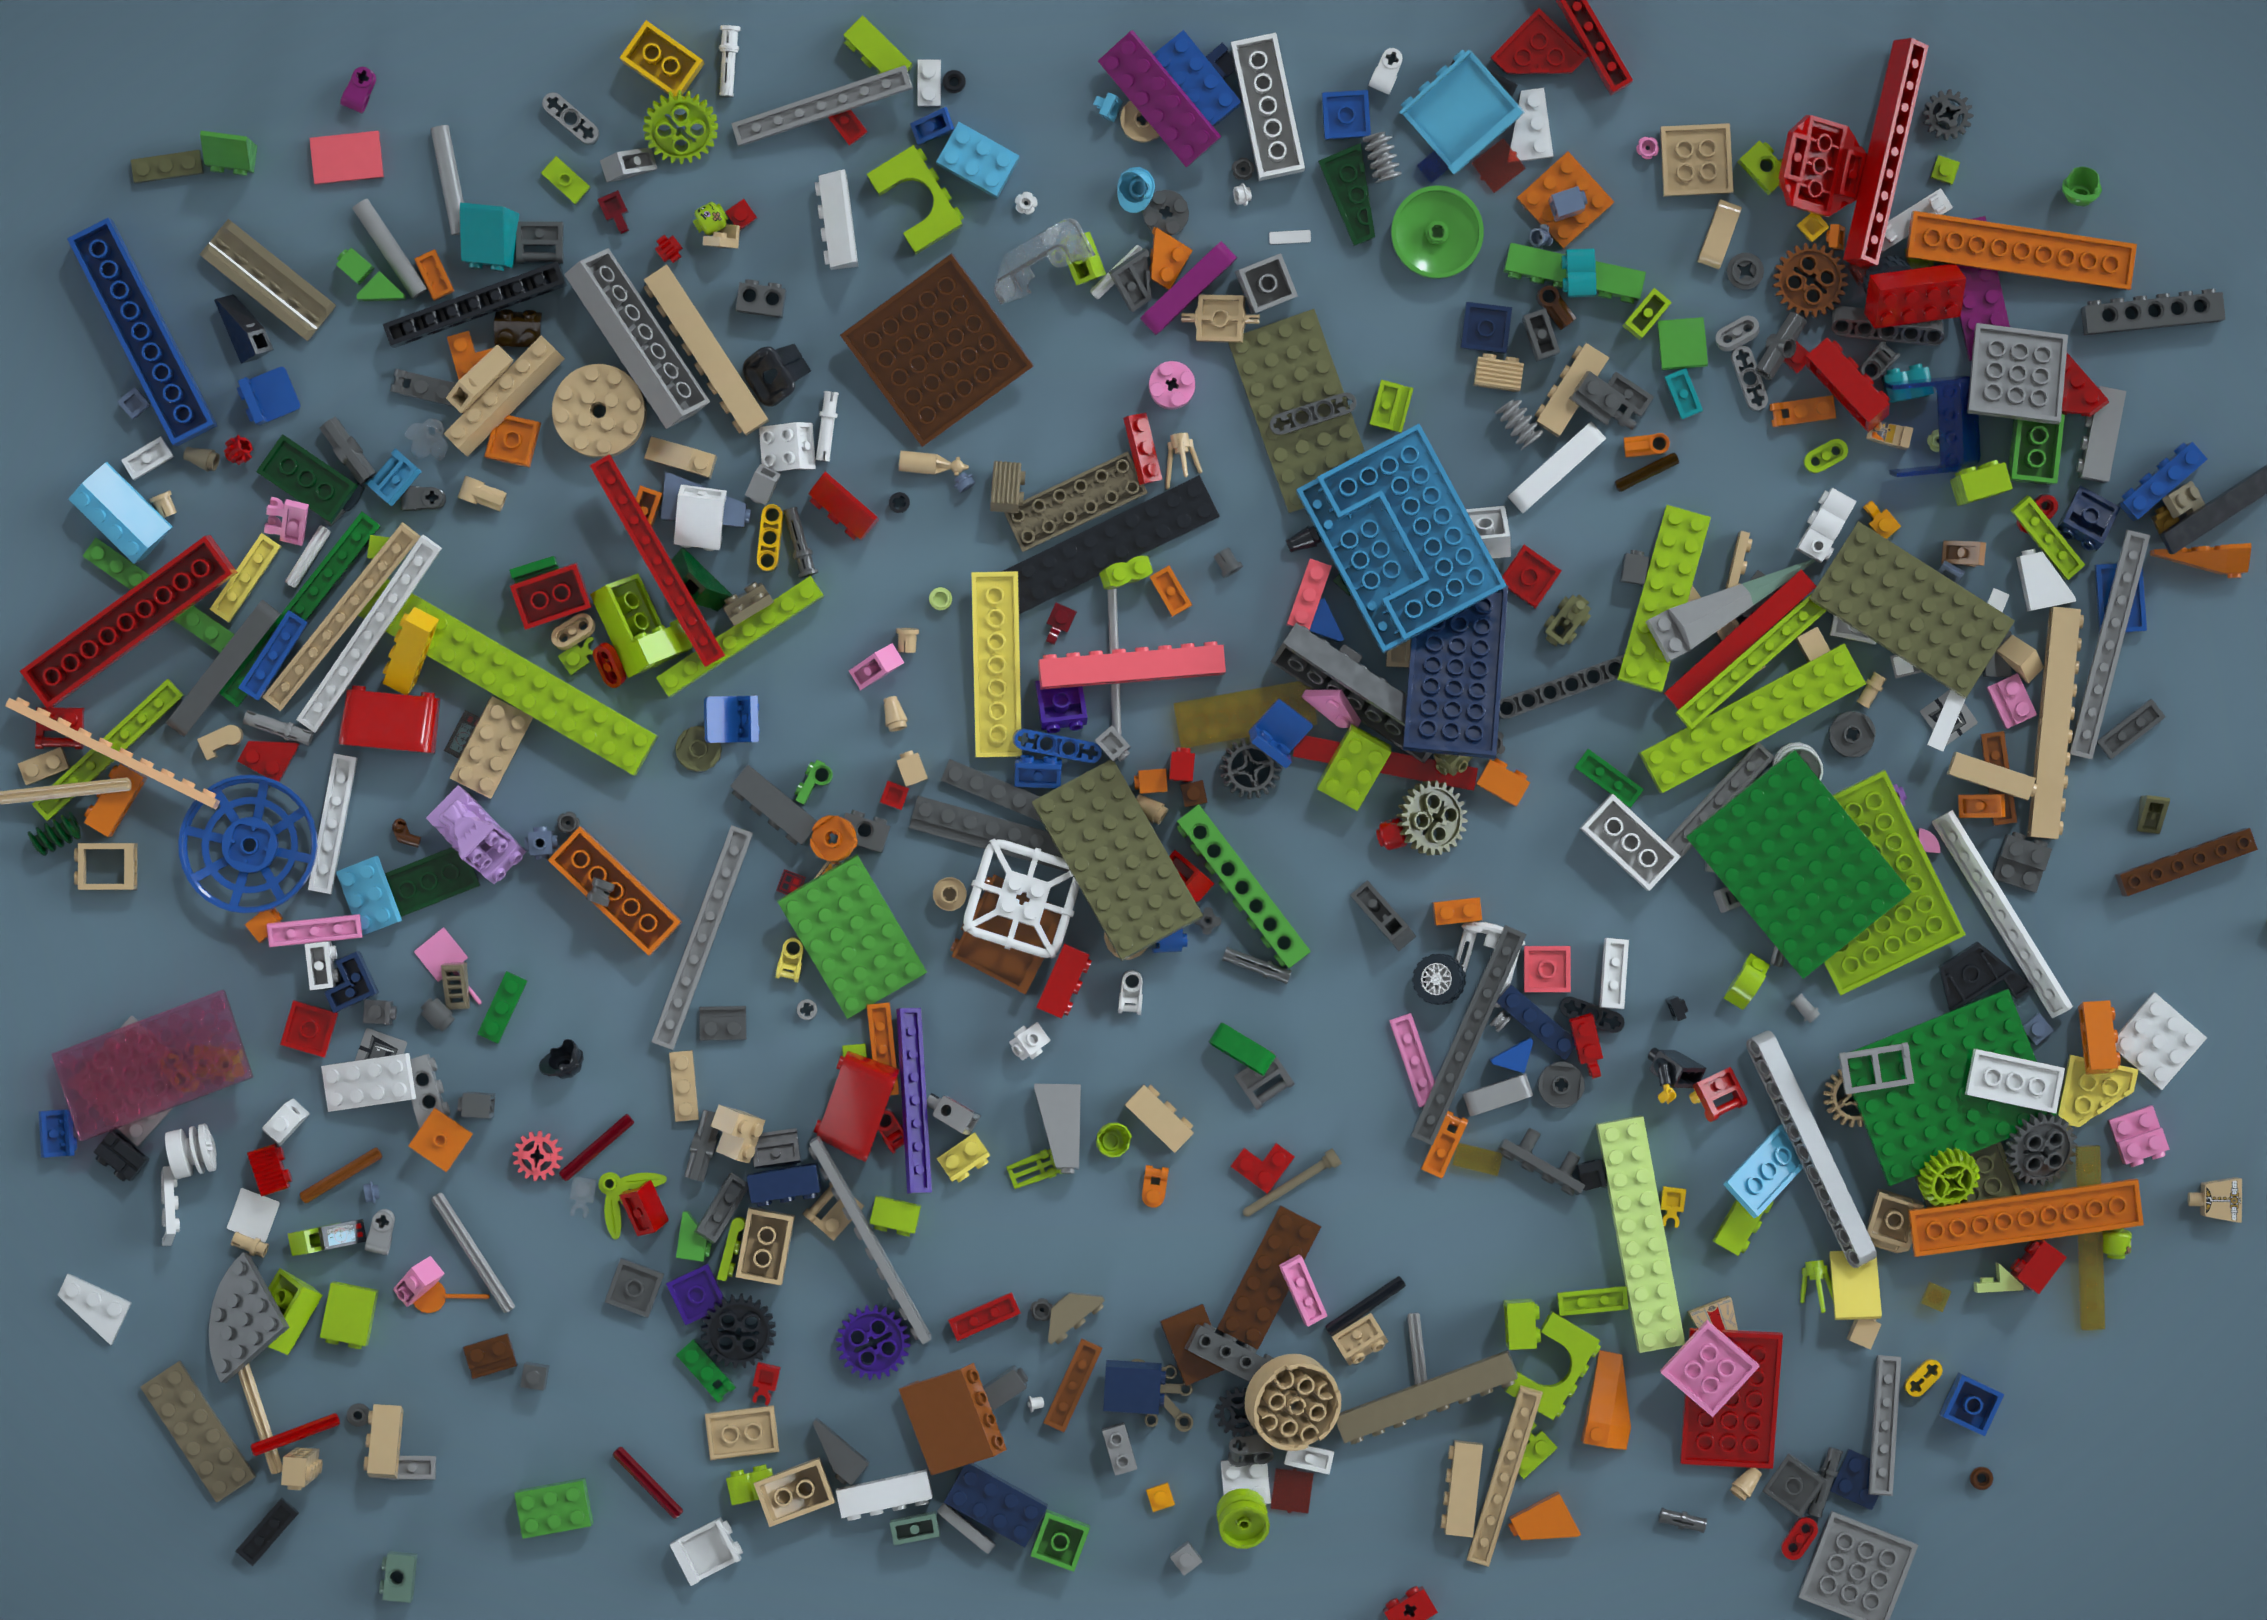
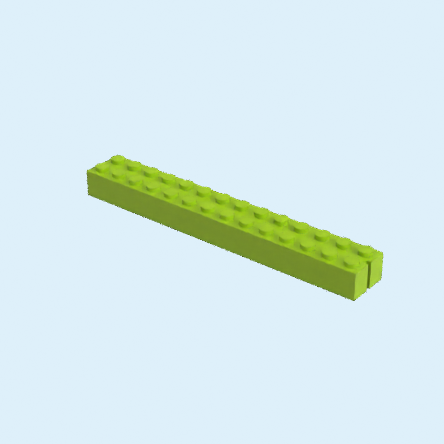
M387 578L358 616L363 619L366 618L391 580ZM411 593L386 630L387 633L395 637L399 629H402L399 624L405 613L409 614L414 607L434 616L439 621L427 656L636 776L659 737L658 735Z

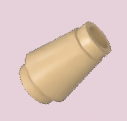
M897 696L885 698L886 727L889 728L890 732L907 728L906 722L908 719Z
M1139 794L1136 800L1147 819L1152 824L1155 822L1159 825L1168 812V809L1164 807L1165 804Z
M1749 1468L1731 1484L1730 1491L1737 1498L1745 1501L1751 1497L1762 1473L1756 1468Z

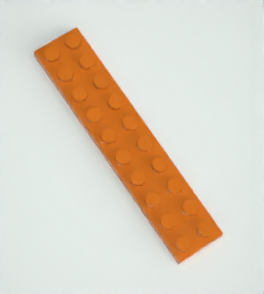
M1912 211L1906 258L2131 290L2137 244Z
M2138 1179L1908 1210L1915 1257L2144 1225Z

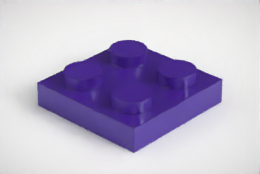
M709 1263L666 1283L685 1325L709 1315L707 1309L715 1310L714 1302L722 1304L723 1294Z

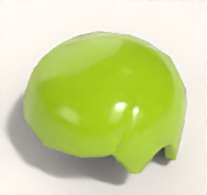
M1107 1123L1097 1133L1096 1147L1101 1154L1107 1157H1120L1129 1150L1132 1135L1128 1128L1122 1124Z

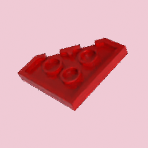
M1538 8L1490 59L1506 74H1572L1588 55Z
M2067 353L2062 414H2081V416L2091 417L2106 406L2109 400Z

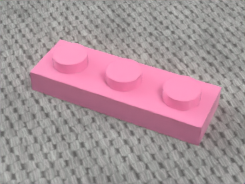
M1298 1254L1280 1264L1279 1267L1304 1324L1309 1327L1327 1317V1313L1302 1256Z

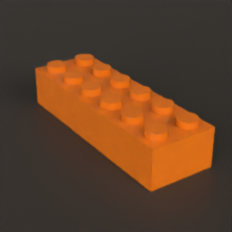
M579 826L548 859L586 897L593 888L591 884L593 877L615 884L613 892L609 894L610 901L608 907L595 902L592 903L648 956H651L682 923L669 908L583 827Z

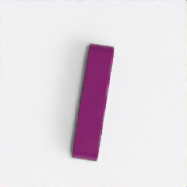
M1222 241L1219 242L1151 306L1140 319L1157 335L1215 281L1237 257Z

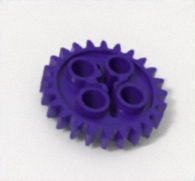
M875 1304L873 1311H870L869 1306L866 1305L865 1312L863 1313L859 1308H856V1316L852 1313L848 1314L850 1322L842 1321L846 1328H838V1332L843 1335L836 1338L837 1342L842 1343V1345L836 1348L837 1351H843L839 1360L847 1359L844 1367L852 1365L851 1373L853 1374L859 1370L860 1378L865 1373H868L869 1380L872 1379L873 1374H876L880 1380L883 1372L889 1377V1369L892 1368L897 1372L898 1367L896 1363L903 1365L905 1362L901 1356L909 1355L904 1348L911 1346L910 1343L905 1342V1339L909 1338L910 1334L903 1333L908 1326H900L899 1323L902 1317L895 1320L893 1318L895 1311L887 1314L886 1306L882 1311H879L878 1305ZM875 1321H882L885 1324V1330L877 1333L873 1330L872 1324ZM854 1331H861L864 1334L862 1342L856 1343L852 1340L851 1335ZM886 1333H892V1336L879 1341L877 1348L870 1345L859 1352L854 1351L855 1348L867 1344L871 1336L873 1339H877ZM885 1342H892L895 1345V1351L887 1354L883 1351L882 1345ZM864 1352H871L874 1355V1361L870 1364L864 1363L861 1355Z

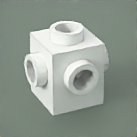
M1036 1022L1029 1028H1026L1024 1025L1014 1032L1015 1038L1009 1041L1014 1054L1023 1061L1027 1057L1031 1059L1037 1057L1043 1052L1041 1047L1051 1040L1039 1023Z

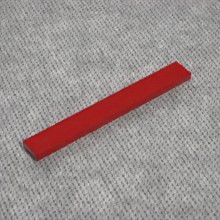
M1802 569L1798 571L1664 692L1665 696L1679 710L1817 586Z
M1305 735L1294 747L1292 757L1329 763L1340 742ZM1391 752L1380 773L1419 781H1430V783L1437 780L1439 783L1445 782L1450 787L1474 791L1478 768L1468 766L1464 772H1458L1454 776L1449 773L1443 775L1437 770L1436 761L1433 759H1427L1425 763H1422L1412 755Z

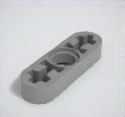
M552 92L543 98L542 104L546 112L581 142L591 145L598 140V128L563 97ZM549 99H559L557 103L562 109L565 105L568 106V108L561 112L560 117L556 116L560 112L555 107L548 108L550 106L548 103ZM569 112L575 113L578 118L577 122L573 125H568L564 121L565 115ZM582 120L585 121L582 124L583 127L587 130L594 129L592 131L594 135L592 139L590 137L584 139L585 134L581 129H578L577 132L574 131V129L580 126Z
M1740 346L1733 350L1731 360L1747 406L1751 410L1759 411L1768 404V396L1761 376L1755 371L1757 364L1751 349L1746 346ZM1740 350L1743 354H1748V357L1745 359L1746 365L1751 363L1753 368H1746L1740 372L1739 367L1744 366L1741 360L1736 359ZM1746 372L1755 374L1756 381L1753 385H1748L1744 382L1743 376ZM1759 385L1760 389L1755 391L1758 397H1763V401L1760 402L1761 406H1758L1756 403L1752 404L1751 400L1754 398L1753 391L1748 393L1747 389H1753Z
M943 1503L937 1510L939 1515L987 1554L995 1547L996 1544L951 1506Z

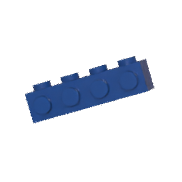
M2183 442L2174 450L2175 455L2172 458L2168 459L2166 457L2156 466L2158 468L2157 471L2152 475L2150 472L2139 480L2140 485L2135 490L2130 488L2121 496L2123 500L2118 505L2132 521L2140 519L2208 460L2193 442L2187 445Z

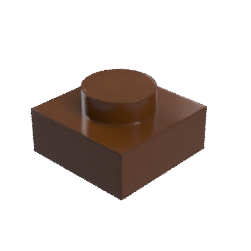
M1203 780L1180 785L1185 807L1208 803Z

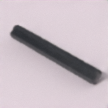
M1400 1276L1396 1277L1325 1326L1326 1330L1331 1336H1334L1406 1286L1405 1282Z

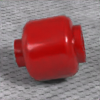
M1396 817L1380 823L1379 829H1376V834L1381 847H1385L1387 850H1394L1408 844L1404 842L1407 835H1400V832L1404 829L1403 826H1397L1402 821L1401 818Z

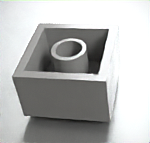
M1281 253L1235 271L1251 314L1298 296Z

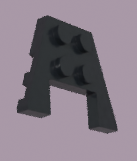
M1975 942L1938 966L1949 1012L1962 1007L2002 980L2015 999L2034 988L2028 981L1979 942Z

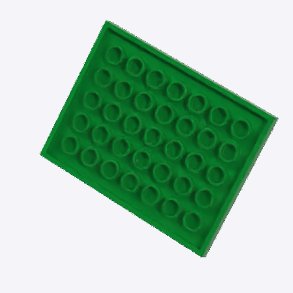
M1795 749L1686 836L1688 841L1803 979L1912 892Z
M2009 989L2002 990L1850 1051L1872 1049L1908 1042L1914 1084L1853 1093L1888 1186L1919 1175V1169L1925 1168L1924 1162L1931 1160L1930 1155L1937 1156L1938 1150L1944 1153L1946 1148L1953 1150L1956 1147L1960 1151L1964 1150L1971 1154L2011 1138L2010 1133L2016 1134L2018 1132L2015 1126L2022 1127V1119L2029 1122L2031 1114L2036 1118L2039 1112L2045 1116L2047 1114L2045 1111L1965 1095L1974 1049L2037 1062ZM1901 1050L1878 1054L1882 1082L1906 1079ZM1871 1055L1847 1059L1852 1087L1875 1084Z

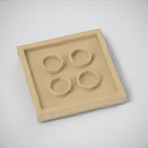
M1730 123L1660 127L1663 197L1733 193Z

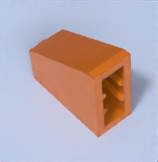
M1558 1491L1509 1517L1512 1523L1508 1524L1513 1536L1519 1535L1521 1540L1567 1538L1581 1535Z

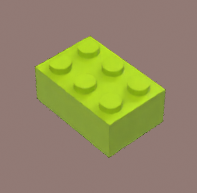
M1998 460L1984 463L1978 466L1977 470L1975 466L1963 469L1955 473V478L1950 480L1957 506L1999 495L2013 489L2006 463L1999 464Z
M1351 724L1318 780L1317 789L1358 811L1389 758L1392 746Z

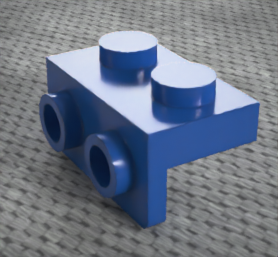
M1021 755L1020 758L1015 760L1014 787H1060L1062 759H1057L1056 756H1044L1043 759L1034 758L1033 755Z
M71 1109L39 1111L41 1158L75 1155L77 1139L73 1135V1128L76 1126L75 1114H72Z

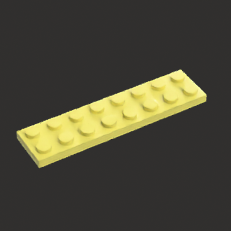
M1018 571L971 572L976 757L1021 756L1022 749L1017 748L1013 743L1014 733L1021 729ZM1019 736L1018 741H1021L1022 746V736Z

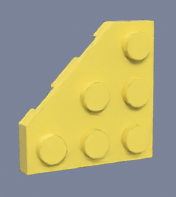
M2069 1055L2057 1114L2062 1119H2065L2070 1126L2081 1127L2096 1115L2113 1106L2116 1102L2132 1094L2135 1089L2139 1069L2120 1065L2114 1073L2086 1074L2084 1057Z

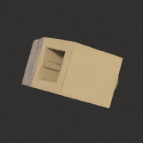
M496 345L456 383L446 399L460 413H464L509 368L514 360L499 345Z

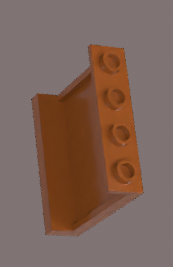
M994 874L992 878L988 876L984 883L1002 889L1004 879ZM985 891L982 898H979L973 921L995 910L999 895ZM1026 893L1016 896L1020 905H1023L1024 902H1029ZM1044 909L1040 925L1050 944H1052L1061 914ZM996 916L976 927L1008 937L1013 920ZM1018 922L1014 939L1045 949L1035 928ZM964 931L960 940L956 938L950 948L953 951V958L976 968L1025 995L1044 960L1042 957L1010 948V950L1005 949L1003 945L975 937L967 931Z
M974 1363L922 1381H914L899 1388L931 1476L994 1457L1007 1450Z

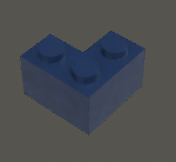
M360 951L335 961L345 982L324 992L333 1013L344 1010L379 993Z

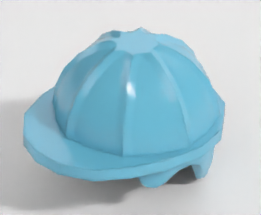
M1132 167L1120 175L1117 186L1118 200L1125 211L1130 213L1143 211L1153 197L1155 183L1149 171L1142 167Z

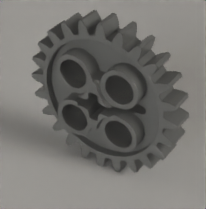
M2039 1112L2037 1118L2031 1114L2029 1122L2022 1119L2023 1126H2015L2018 1131L2016 1134H2009L2013 1141L2006 1142L2011 1147V1149L2005 1151V1154L2009 1156L2006 1162L2010 1165L2009 1170L2014 1173L2013 1175L2027 1184L2029 1182L2035 1186L2038 1182L2043 1186L2045 1179L2050 1183L2053 1182V1176L2060 1179L2059 1172L2061 1170L2067 1172L2066 1164H2073L2070 1157L2077 1155L2072 1151V1149L2078 1147L2074 1142L2077 1136L2072 1133L2074 1129L2069 1123L2057 1114L2054 1116L2047 1112L2045 1116Z

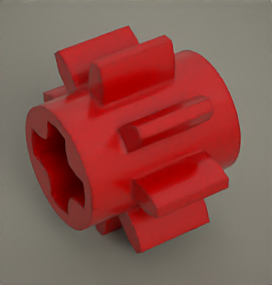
M664 234L656 240L659 246L655 250L664 262L670 259L674 263L682 257L679 252L683 248L673 235L667 238Z
M237 435L225 442L227 448L223 451L230 462L240 465L252 458L249 453L253 448L247 438Z

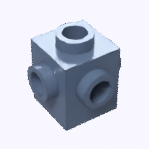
M533 827L534 832H528V837L524 838L525 851H529L530 856L535 855L536 860L549 859V854H554L555 849H558V836L554 835V831H547V827ZM538 839L544 840V846L541 848L536 845Z

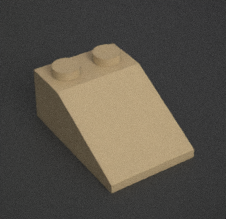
M820 1457L754 1483L769 1527L835 1503V1498Z

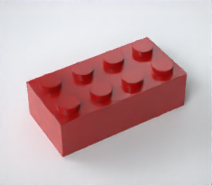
M1957 264L1870 275L1864 314L1874 329L1961 317L1966 277Z
M1826 338L1806 355V367L1869 433L1889 415L1890 404L1888 402L1890 399L1882 390L1878 392L1872 386L1874 382L1866 373L1862 375L1857 370L1859 366L1851 357L1846 358L1842 354L1843 349L1835 340L1831 342Z

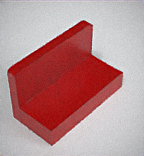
M651 1180L646 1181L639 1188L624 1191L619 1195L637 1236L655 1233L669 1221Z

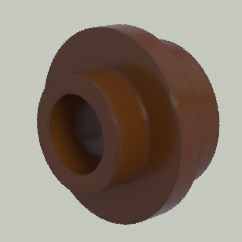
M1977 1467L1970 1474V1482L1976 1489L1985 1490L1992 1485L1993 1474L1986 1467ZM1979 1474L1985 1475L1983 1482H1978L1977 1477Z

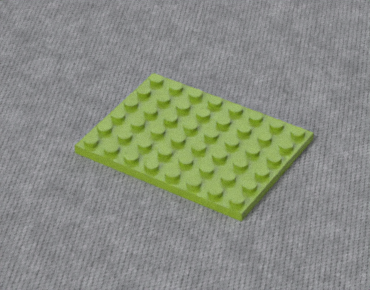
M1885 769L1833 794V796L1912 892L1824 962L1840 996L1966 935Z

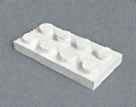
M1974 1049L1965 1095L2056 1113L2065 1068Z
M409 1053L321 1066L328 1112L416 1099Z

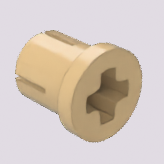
M171 491L149 499L150 503L153 502L156 511L163 518L177 513L170 496L172 495Z
M896 628L898 652L915 653L919 629Z

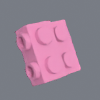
M2153 1105L2108 1120L2123 1164H2130V1167H2135L2143 1164L2144 1158L2151 1156L2152 1160L2158 1159L2166 1155L2164 1151L2170 1150Z

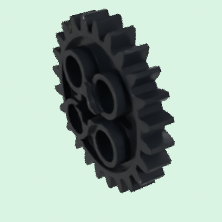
M743 1293L740 1294L739 1299H735V1296L731 1294L730 1301H727L723 1296L721 1305L714 1302L715 1310L707 1309L710 1317H703V1322L708 1325L701 1326V1331L707 1333L702 1334L701 1339L708 1340L704 1344V1348H712L709 1351V1356L717 1354V1363L724 1359L725 1367L730 1362H733L734 1369L737 1368L738 1363H742V1366L746 1368L747 1361H750L754 1366L756 1357L763 1360L762 1352L770 1353L767 1345H774V1340L769 1337L776 1336V1331L770 1329L776 1327V1324L772 1321L769 1322L773 1318L772 1313L765 1314L768 1311V1306L760 1308V1299L753 1303L752 1295L747 1300H744ZM725 1315H732L734 1320L731 1323H725L722 1321V1318ZM752 1316L757 1319V1322L753 1325L745 1323L748 1317ZM737 1327H740L742 1330L739 1335L735 1333ZM728 1337L732 1342L729 1345H722L720 1340ZM746 1339H752L755 1341V1344L752 1347H745L743 1342Z

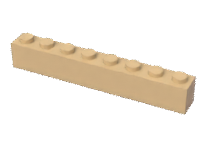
M666 264L645 278L644 281L647 285L643 288L650 298L655 296L659 302V305L656 307L662 317H669L672 322L669 325L670 329L676 337L680 335L685 343L681 346L688 356L693 354L697 360L694 365L700 375H707L710 381L706 384L714 395L718 393L723 401L719 404L726 414L731 412L735 418L732 424L738 433L744 432L747 436L769 422V419L668 265Z

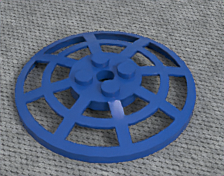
M240 775L213 784L207 790L216 794L215 798L220 801L221 807L211 816L205 829L191 827L195 815L203 805V803L197 800L191 804L180 828L178 840L179 858L187 880L206 901L230 912L243 914L260 913L284 904L306 883L316 861L318 848L317 831L308 807L290 788L264 776ZM241 783L259 784L257 797H242L229 802L222 792L223 789ZM268 787H274L287 794L298 805L299 809L288 816L281 807L266 800ZM255 804L253 817L240 819L234 810L237 806ZM268 807L275 811L283 820L271 827L262 820L264 808ZM226 814L232 824L226 829L224 834L212 832L217 821L222 815ZM304 816L308 822L311 834L310 854L298 852V836L294 823ZM287 828L291 837V850L278 847L277 835ZM188 835L202 839V856L206 867L195 873L191 869L188 858ZM254 839L256 842L255 849L247 852L244 849L245 841ZM209 841L222 844L224 857L212 862L209 852ZM275 857L288 859L284 869L275 877L269 868ZM295 861L308 863L299 882L291 891L284 894L279 883L289 874ZM227 865L238 870L239 874L236 884L226 880L218 871ZM261 871L267 882L258 886H245L249 873ZM212 875L221 885L233 890L230 903L222 902L212 896L202 887L199 881ZM271 889L276 898L275 901L261 906H239L243 893H259Z

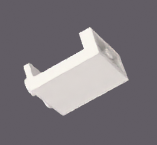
M688 485L680 486L677 499L674 544L684 548L699 547L707 551L720 550L726 490Z
M720 1517L671 1542L670 1547L690 1586L735 1562L741 1561L742 1557L740 1555L743 1554V1551L738 1541L733 1542L730 1536L733 1532L727 1520L723 1522Z

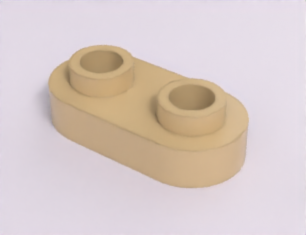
M577 614L553 630L551 634L552 643L560 650H568L593 634L595 622L588 614ZM584 624L588 625L585 630H581ZM563 637H568L567 641L561 642Z

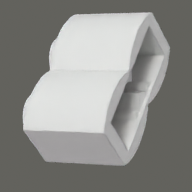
M1831 488L1829 492L1826 490L1823 492L1818 501L1821 504L1817 512L1813 510L1807 523L1810 524L1808 529L1811 528L1830 540L1835 541L1857 501Z

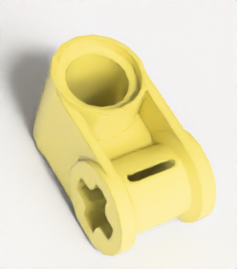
M791 937L784 942L775 978L784 977L793 979L796 983L799 982L804 946L798 937ZM789 942H797L799 944L800 950L797 954H792L788 951L787 946Z

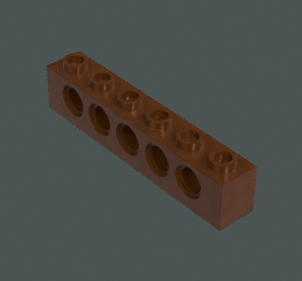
M2243 828L2115 874L2122 896H2130L2256 851L2258 848L2251 829Z

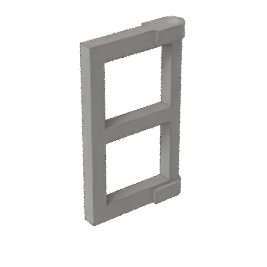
M1908 1042L1839 1053L1846 1095L1914 1084ZM1901 1050L1906 1079L1882 1082L1878 1054ZM1871 1055L1875 1084L1852 1087L1847 1059Z

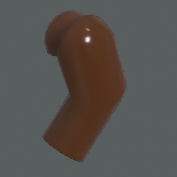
M401 818L396 819L392 824V830L397 841L418 848L421 837L410 834L405 820Z

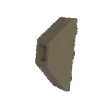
M1073 1292L1066 1294L1051 1307L1048 1342L1050 1344L1054 1342L1059 1344L1067 1338L1066 1332L1072 1327L1075 1330L1086 1322L1084 1317L1090 1312L1095 1315L1104 1307L1102 1304L1105 1301L1102 1295Z

